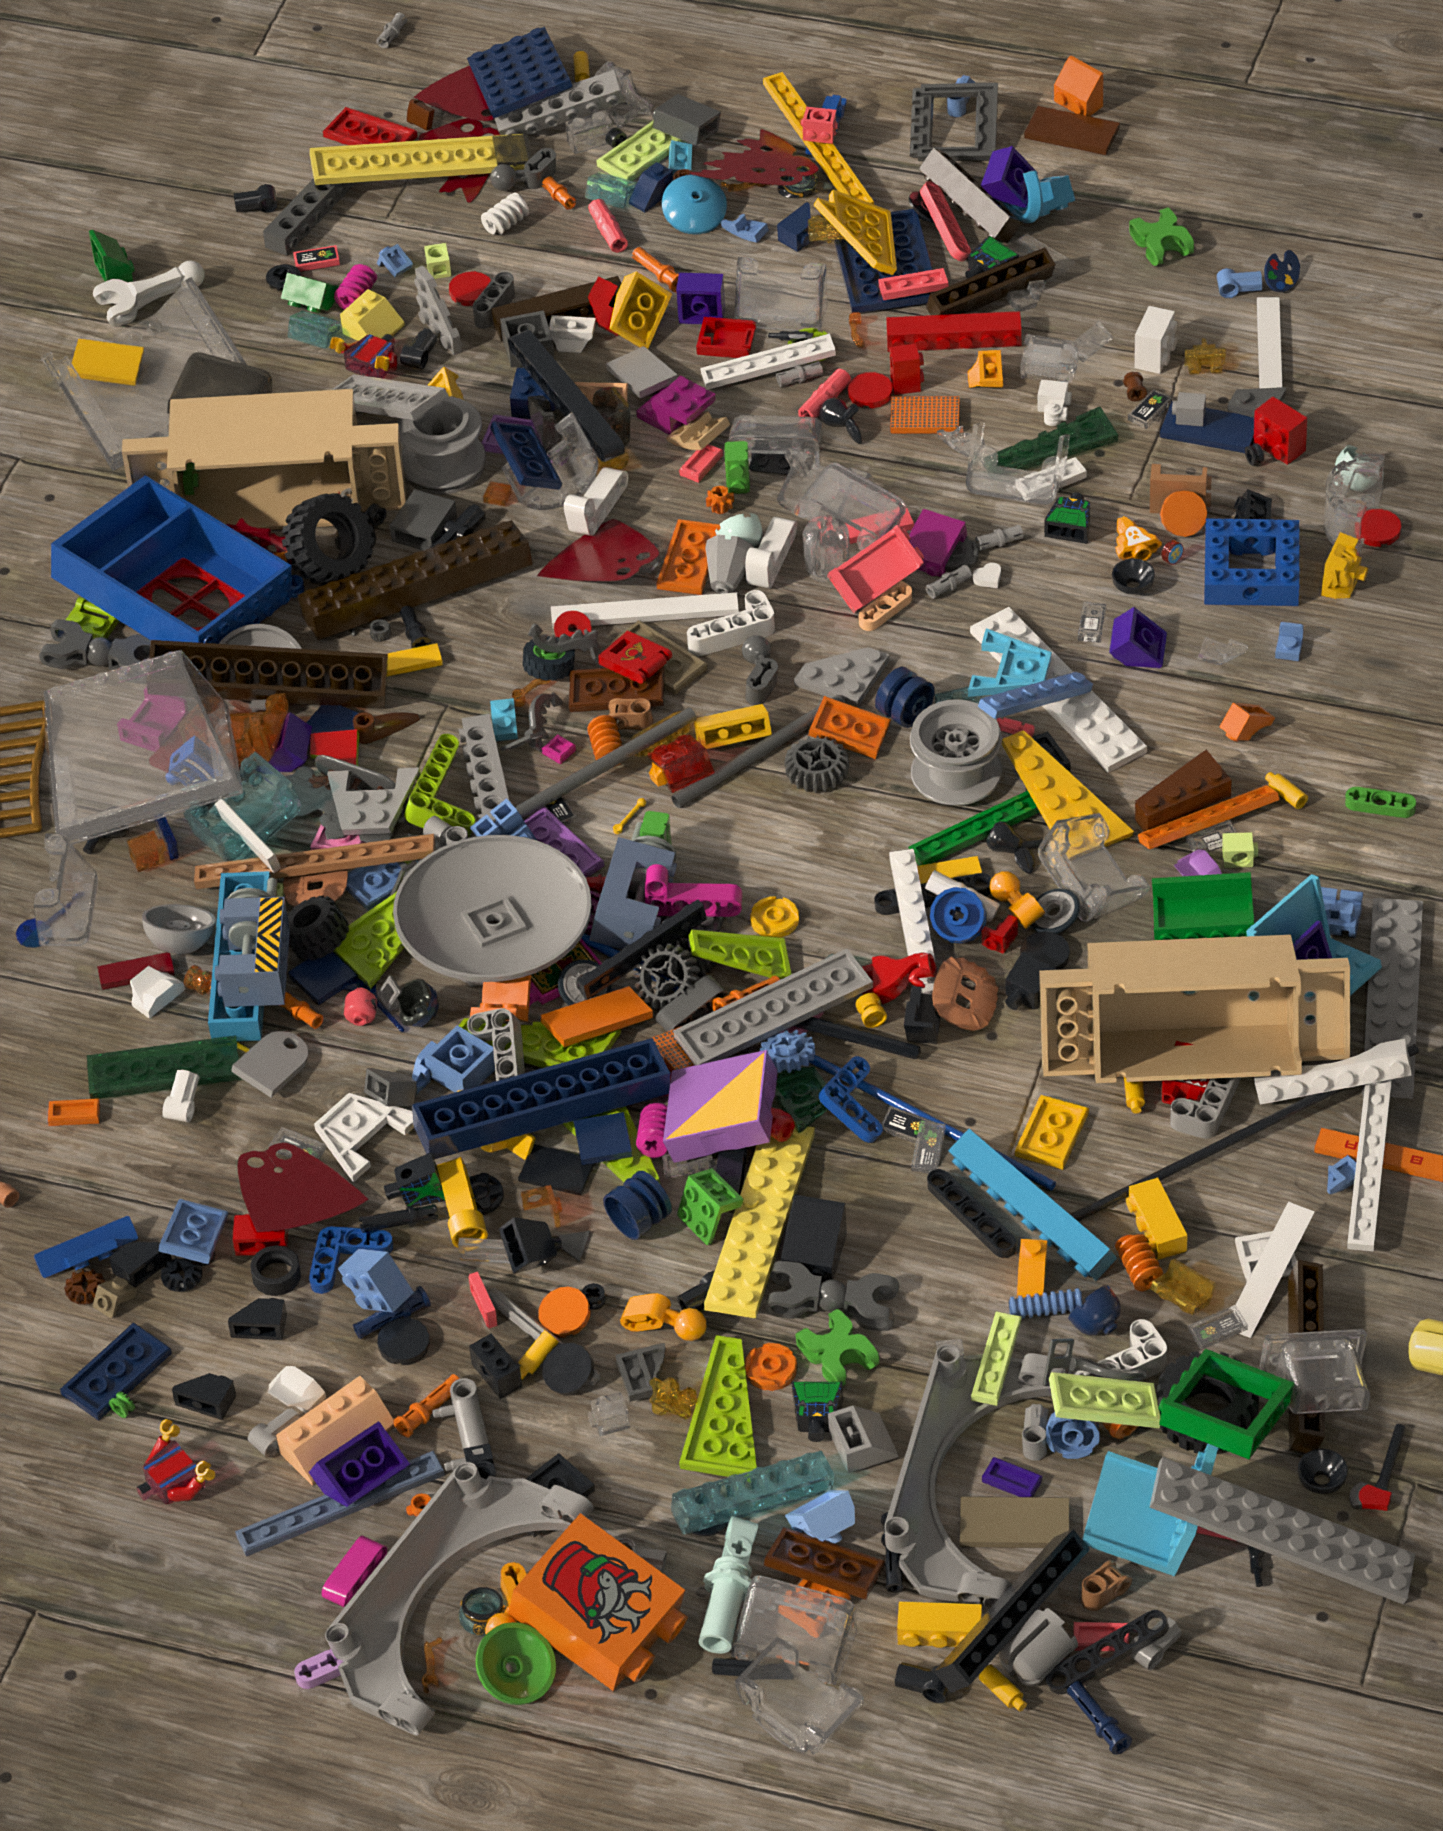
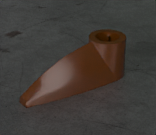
M362 712L353 718L354 730L357 729L359 732V743L369 744L418 722L420 718L418 714L408 712L388 713L374 717L370 713Z

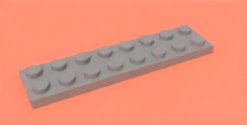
M355 374L332 389H353L356 412H366L413 421L423 418L426 411L441 405L442 400L448 396L445 388Z
M845 949L673 1030L674 1038L695 1066L723 1060L872 989L873 981L850 951Z

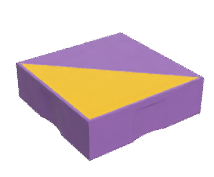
M767 1050L672 1071L663 1143L674 1163L708 1156L723 1150H736L770 1142L773 1118L771 1106L775 1097L777 1069Z

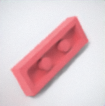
M944 268L879 279V288L883 300L936 292L948 287Z

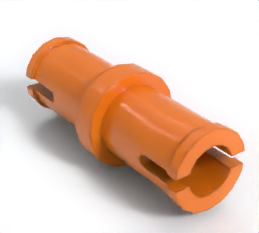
M551 176L543 180L542 184L544 185L542 187L551 194L554 201L560 202L567 210L572 209L576 205V202H574L576 199L568 193L564 185L558 184Z
M285 992V1004L279 1006L292 1013V1017L296 1020H302L314 1029L319 1028L323 1023V1016L311 1009L307 1002L299 1001L290 993Z

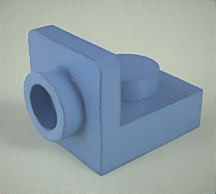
M398 244L391 248L387 246L379 253L378 266L380 267L384 264L394 278L412 268V261Z
M1287 622L1280 623L1275 658L1299 661L1303 644L1304 625Z

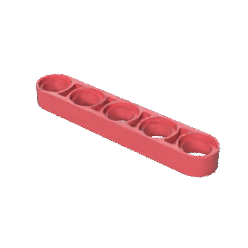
M927 181L920 189V194L949 253L956 260L964 262L971 253V248L942 190L935 183Z

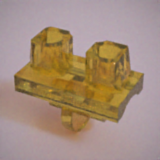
M817 215L808 219L809 241L827 240V244H830L832 239H844L826 218Z
M1201 338V345H1193V349L1185 350L1184 366H1187L1190 375L1200 374L1201 365H1210V373H1222L1226 349L1216 348L1215 344H1207L1206 338Z
M654 1377L649 1381L653 1389L650 1403H652L654 1414L662 1416L669 1412L685 1420L691 1417L690 1407L697 1403L695 1389L687 1387L681 1391L679 1383L672 1377H668L664 1381Z

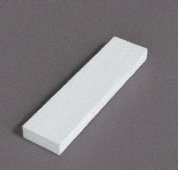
M220 799L216 802L215 806L221 818L273 873L281 869L274 852L224 800Z

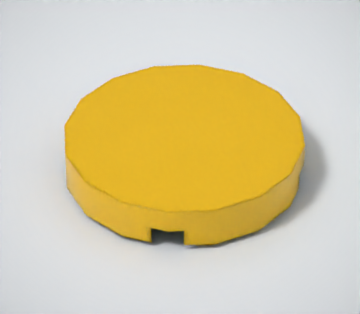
M776 896L766 897L759 900L752 907L750 924L753 930L760 936L785 937L798 926L799 910L795 903L787 898L776 899Z

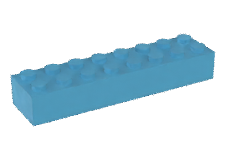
M270 871L221 873L208 1026L212 1042L259 1041L262 1039L264 1006L225 1007L223 997L218 995V982L220 981L215 980V966H219L220 955L242 954V950H229L228 940L223 939L224 924H220L219 914L220 909H224L225 899L232 892L243 888H257L267 892V881L271 878Z

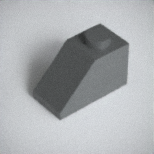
M366 1068L364 1093L387 1107L412 1106L417 1095V1081L405 1074Z

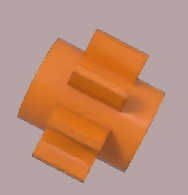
M715 486L711 491H707L706 507H712L713 513L724 514L733 508L734 493H728V487Z

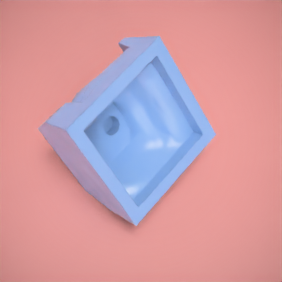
M829 1490L789 1512L785 1517L794 1531L804 1532L822 1542L827 1541L835 1544L843 1539L840 1532L855 1524V1506L849 1491Z

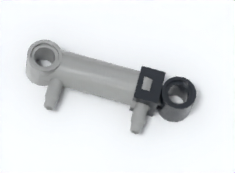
M458 1379L450 1387L452 1405L440 1407L432 1411L434 1418L455 1415L465 1458L446 1462L444 1464L445 1470L454 1471L460 1464L470 1462L476 1465L481 1478L487 1480L489 1476L497 1477L476 1384L471 1379Z

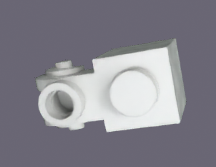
M1041 380L1038 391V412H1044V422L1048 426H1057L1062 421H1067L1068 407L1066 406L1071 405L1072 392H1068V382Z

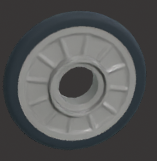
M1052 889L1036 898V901L1044 909L1045 914L1031 926L1037 932L1047 931L1056 934L1068 929L1076 921L1080 912L1078 897L1067 889ZM1053 908H1060L1057 914L1049 915Z
M582 959L573 961L563 968L558 978V990L567 1005L570 1006L586 1000L581 994L578 980L585 973L591 972L598 967V963ZM612 984L592 998L611 992Z

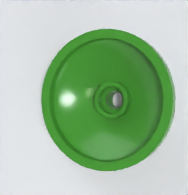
M510 1622L498 1625L483 1637L476 1653V1670L482 1685L494 1698L511 1705H525L538 1700L549 1690L556 1673V1660L548 1640L535 1628L523 1623ZM506 1664L512 1666L513 1672H509L506 1669Z

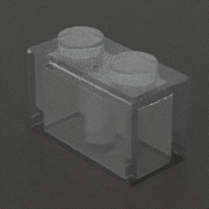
M603 110L566 121L567 143L574 154L607 145L605 141L606 135L613 128V122L607 112Z

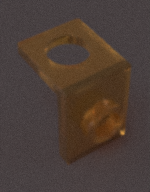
M551 1185L521 1192L524 1211L549 1205L555 1228L561 1227L559 1213L563 1212L560 1198L554 1197ZM533 1195L542 1196L541 1199L536 1202L528 1201V1199Z

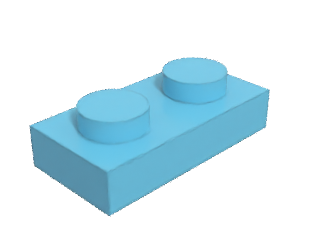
M671 140L669 146V169L673 171V175L681 169L691 170L692 144Z
M514 698L490 701L492 725L496 741L518 739Z

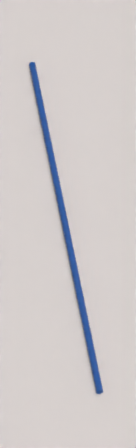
M586 933L581 938L587 946L610 958L620 952L608 945L590 941V935ZM636 967L635 969H633V970L637 971L638 973L641 972V970L638 969L637 967ZM662 974L659 975V976L663 977V978H664L665 980H667V981H669V979H670V980H673V979H671V978H669V977H666V976H664V975H662ZM652 976L651 979L656 981V978ZM674 987L672 990L676 992L680 987ZM815 1054L814 1060L809 1061V1063L833 1076L842 1069ZM864 1080L856 1087L905 1114L932 1123V1128L942 1129L943 1134L956 1141L964 1134ZM995 1150L1028 1179L1051 1191L1055 1188L1056 1181Z

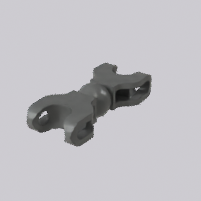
M57 619L52 623L50 628L51 635L55 641L60 643L45 644L42 647L39 658L44 665L58 669H68L78 664L87 665L88 661L96 666H106L109 664V670L118 672L125 682L135 684L147 683L148 664L141 660H149L151 640L141 634H136L126 639L115 638L112 643L104 637L93 639L92 634L84 632L81 626L74 621Z
M778 1261L771 1268V1277L774 1283L787 1287L789 1290L769 1294L765 1308L770 1315L793 1319L807 1311L817 1312L819 1305L828 1312L844 1308L843 1313L854 1318L857 1324L864 1329L887 1331L894 1324L893 1311L888 1307L877 1304L876 1301L892 1300L897 1295L899 1282L895 1277L871 1273L857 1281L848 1280L846 1287L842 1282L835 1279L826 1280L821 1283L822 1276L811 1274L801 1263Z

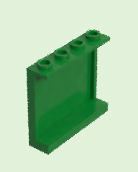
M1251 872L1152 878L1154 940L1247 937L1246 931L1254 925Z

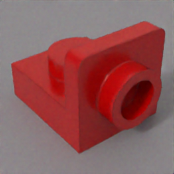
M1008 915L1003 923L1000 922L996 930L984 926L981 930L982 945L990 950L1004 954L1018 935L1017 917Z

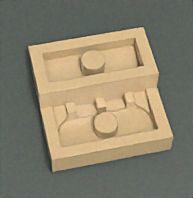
M705 411L688 425L682 423L666 439L668 442L685 449L702 450L731 424L727 417L713 419L709 411Z

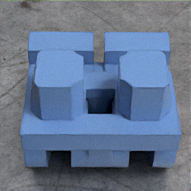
M507 798L490 811L496 820L495 822L486 814L470 827L477 837L511 835L537 840L519 812Z
M1321 887L1330 934L1342 936V931L1344 930L1349 931V937L1356 938L1363 908V892L1341 890L1340 900H1337V889Z

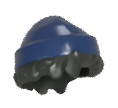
M413 980L401 988L402 993L400 996H397V1000L399 1002L400 1020L403 1025L422 1027L437 1015L439 1009L437 992L425 980Z

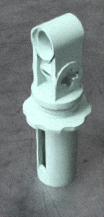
M735 1516L731 1517L727 1527L722 1557L715 1561L713 1570L706 1573L703 1580L705 1589L711 1594L699 1637V1644L703 1649L718 1654L730 1651L741 1602L745 1601L748 1597H752L755 1590L753 1581L750 1579L752 1568L748 1562L757 1534L758 1524Z

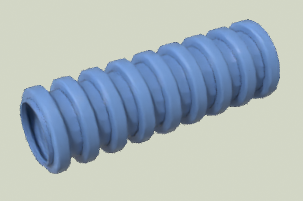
M1075 1288V1291L1067 1289V1292L1064 1293L1062 1290H1059V1293L1056 1294L1054 1291H1051L1048 1295L1046 1292H1043L1040 1296L1038 1293H1035L1032 1297L1030 1294H1027L1026 1297L1018 1295V1298L1015 1299L1014 1296H1010L1009 1299L1010 1314L1021 1316L1022 1319H1025V1316L1033 1318V1315L1041 1317V1314L1049 1316V1313L1057 1315L1058 1312L1065 1314L1066 1311L1071 1313L1078 1305L1080 1307L1083 1305L1082 1293L1079 1288Z

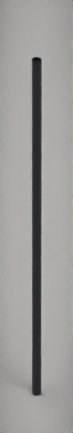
M1416 1044L1407 1047L1409 1057L1419 1053ZM1347 1088L1310 1095L1070 1215L1077 1221H1080L1129 1197V1186L1159 1178L1161 1181Z

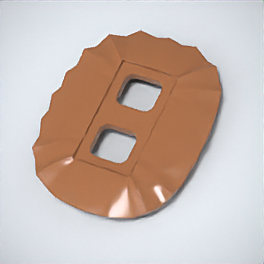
M348 869L284 877L283 891L285 899L293 907L314 896H328L336 902L343 896L347 887ZM323 882L322 888L308 890L310 883Z
M951 956L946 961H943L936 975L932 992L933 1006L939 1016L950 1024L969 1031L980 1030L987 1026L993 1017L997 1007L999 987L996 985L995 977L989 975L986 968L979 967L974 962H969L963 957L954 958ZM962 977L976 983L975 990L964 987L961 984ZM957 995L970 1001L969 1009L956 1003Z

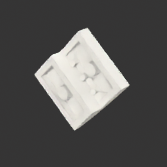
M1273 1231L1235 1238L1236 1249L1246 1281L1250 1278ZM1293 1253L1281 1278L1289 1277L1297 1262L1295 1253Z

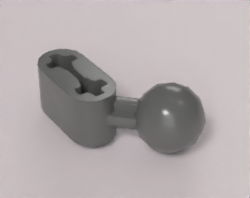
M550 148L540 149L525 163L524 170H514L510 165L500 164L492 169L490 181L493 187L500 191L510 190L515 186L516 182L523 181L525 186L530 189L540 188L544 185L542 182L546 177H552L556 173V152Z
M752 635L745 640L741 648L746 661L756 665L746 680L745 698L748 703L759 705L767 700L777 684L778 663L769 658L771 654L770 642L763 636Z

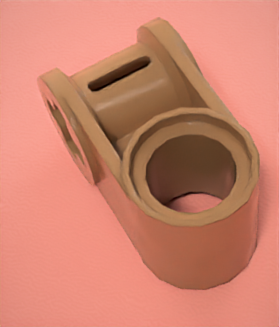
M614 698L609 702V715L616 720L618 730H646L652 726L653 717L648 700L643 698Z
M1113 1560L1105 1562L1099 1569L1085 1577L1082 1582L1081 1603L1083 1607L1091 1611L1102 1609L1110 1601L1124 1594L1132 1584V1577L1128 1574L1124 1575L1116 1567L1117 1565Z

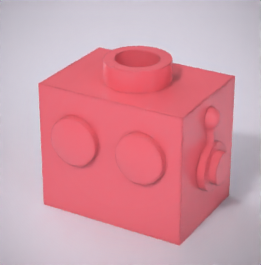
M806 107L804 118L801 119L803 141L833 144L836 129H838L836 110Z

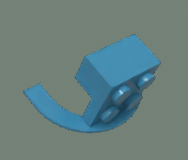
M1035 170L1023 173L1028 191L1027 207L1023 208L1006 202L1002 203L1023 223H1033L1039 217L1050 214V210H1061L1069 207L1068 203L1075 201L1069 175L1051 176L1039 180Z

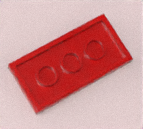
M345 107L323 130V137L345 145L414 141L418 137L417 130Z

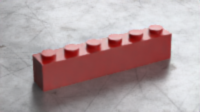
M1020 311L886 317L888 352L889 347L915 343L918 351L1022 346Z

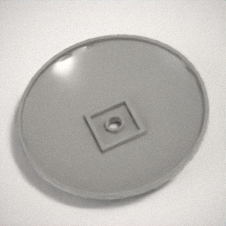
M511 835L478 836L439 848L419 861L408 872L395 896L393 908L394 923L398 937L406 950L417 961L433 971L466 981H507L537 973L551 966L576 946L585 933L590 921L591 894L582 871L568 856L545 843L525 837ZM490 921L499 922L497 924H489Z

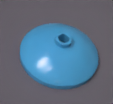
M696 175L679 177L667 186L662 197V211L666 220L674 228L687 234H704L714 230L724 219L727 210V200L723 190L716 182L706 177Z

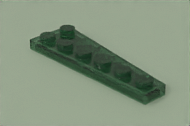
M1100 406L1077 416L1073 422L1068 424L1063 422L1057 425V429L1047 433L1045 430L1038 433V437L1035 439H1025L1013 446L984 457L983 466L991 479H995L1118 442V434Z

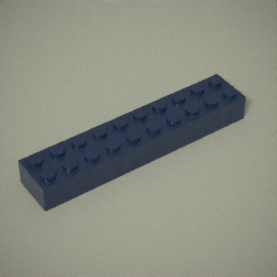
M653 1038L412 1104L413 1126L426 1154L431 1152L435 1160L667 1095L670 1090V1072Z

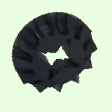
M277 265L267 272L266 282L271 289L276 288L280 291L285 283V279H280L286 277L287 273L300 276L301 273L293 265Z
M175 1256L174 1261H166L165 1268L161 1269L163 1285L175 1292L191 1290L202 1279L201 1265L197 1261L186 1258L178 1259ZM178 1269H182L185 1272L184 1279L178 1273Z

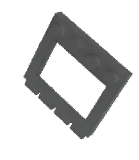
M998 83L921 84V88H914L912 90L910 157L918 158V161H925L931 150L936 148L947 153L955 161L990 160L992 151H996ZM977 97L975 147H932L934 98Z

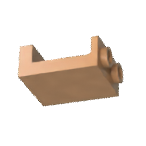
M1152 464L1150 513L1160 514L1166 497L1173 492L1181 490L1194 492L1202 498L1206 506L1210 507L1211 493H1207V490H1211L1212 476H1207V467H1203L1201 476L1161 474V464Z

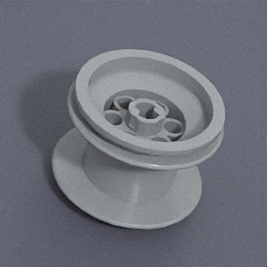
M447 396L442 400L441 405L426 411L425 416L419 420L413 421L398 418L400 441L404 446L402 450L404 474L407 481L413 487L430 494H451L468 488L480 478L486 460L484 446L478 439L482 428V419L478 410L469 402Z
M959 699L941 701L924 709L913 723L910 734V746L916 757L911 766V778L917 790L934 802L945 805L975 803L990 795L1001 781L1002 764L997 756L1002 743L1001 731L997 720L980 709L978 703Z

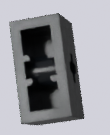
M492 1333L469 1345L472 1366L499 1399L522 1387L520 1367Z

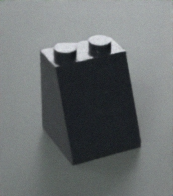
M794 1194L781 1261L801 1263L811 1274L822 1276L821 1282L833 1280L847 1236L845 1203Z

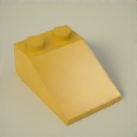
M637 271L625 276L616 295L609 329L639 348L644 346L648 349L672 293Z

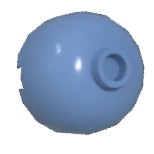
M1054 1412L1051 1414L1046 1425V1442L1051 1451L1055 1453L1056 1450L1064 1458L1079 1459L1092 1453V1448L1099 1443V1424L1095 1421L1058 1418Z

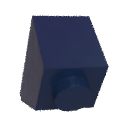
M658 162L654 163L642 172L629 199V204L644 213L662 200L665 189L673 181V171Z
M808 202L777 224L778 241L796 252L812 241L810 204Z

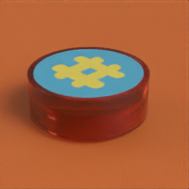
M1176 540L1169 541L1162 550V559L1171 565L1177 563L1183 555V545Z

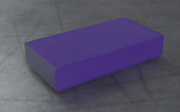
M993 1457L982 1475V1482L1018 1497H1034L1042 1483V1476Z

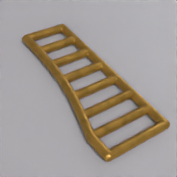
M49 700L0 707V717L43 710L42 718L0 724V734L42 727L39 735L0 741V751L36 745L35 751L32 754L0 758V768L32 763L31 771L0 776V785L30 781V789L0 793V803L30 798V806L0 811V821L31 816L32 824L1 828L0 838L37 833L42 830L39 775L42 756L53 724L52 705Z

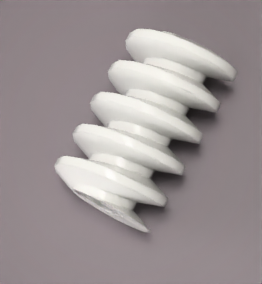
M512 193L493 208L483 213L481 221L488 233L495 234L497 232L498 234H503L505 230L510 229L511 225H515L517 220L521 221L523 216H528L529 208L518 193Z

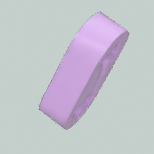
M331 1649L300 1662L295 1667L296 1682L303 1689L314 1688L340 1676L338 1666L344 1661L337 1659ZM333 1660L337 1665L332 1667L328 1662ZM308 1672L309 1674H312V1676L307 1678V1676L303 1675V1673Z

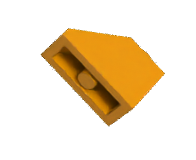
M1021 1239L1017 1298L1018 1295L1026 1297L1027 1294H1030L1032 1297L1035 1293H1038L1040 1296L1044 1292L1047 1269V1240Z

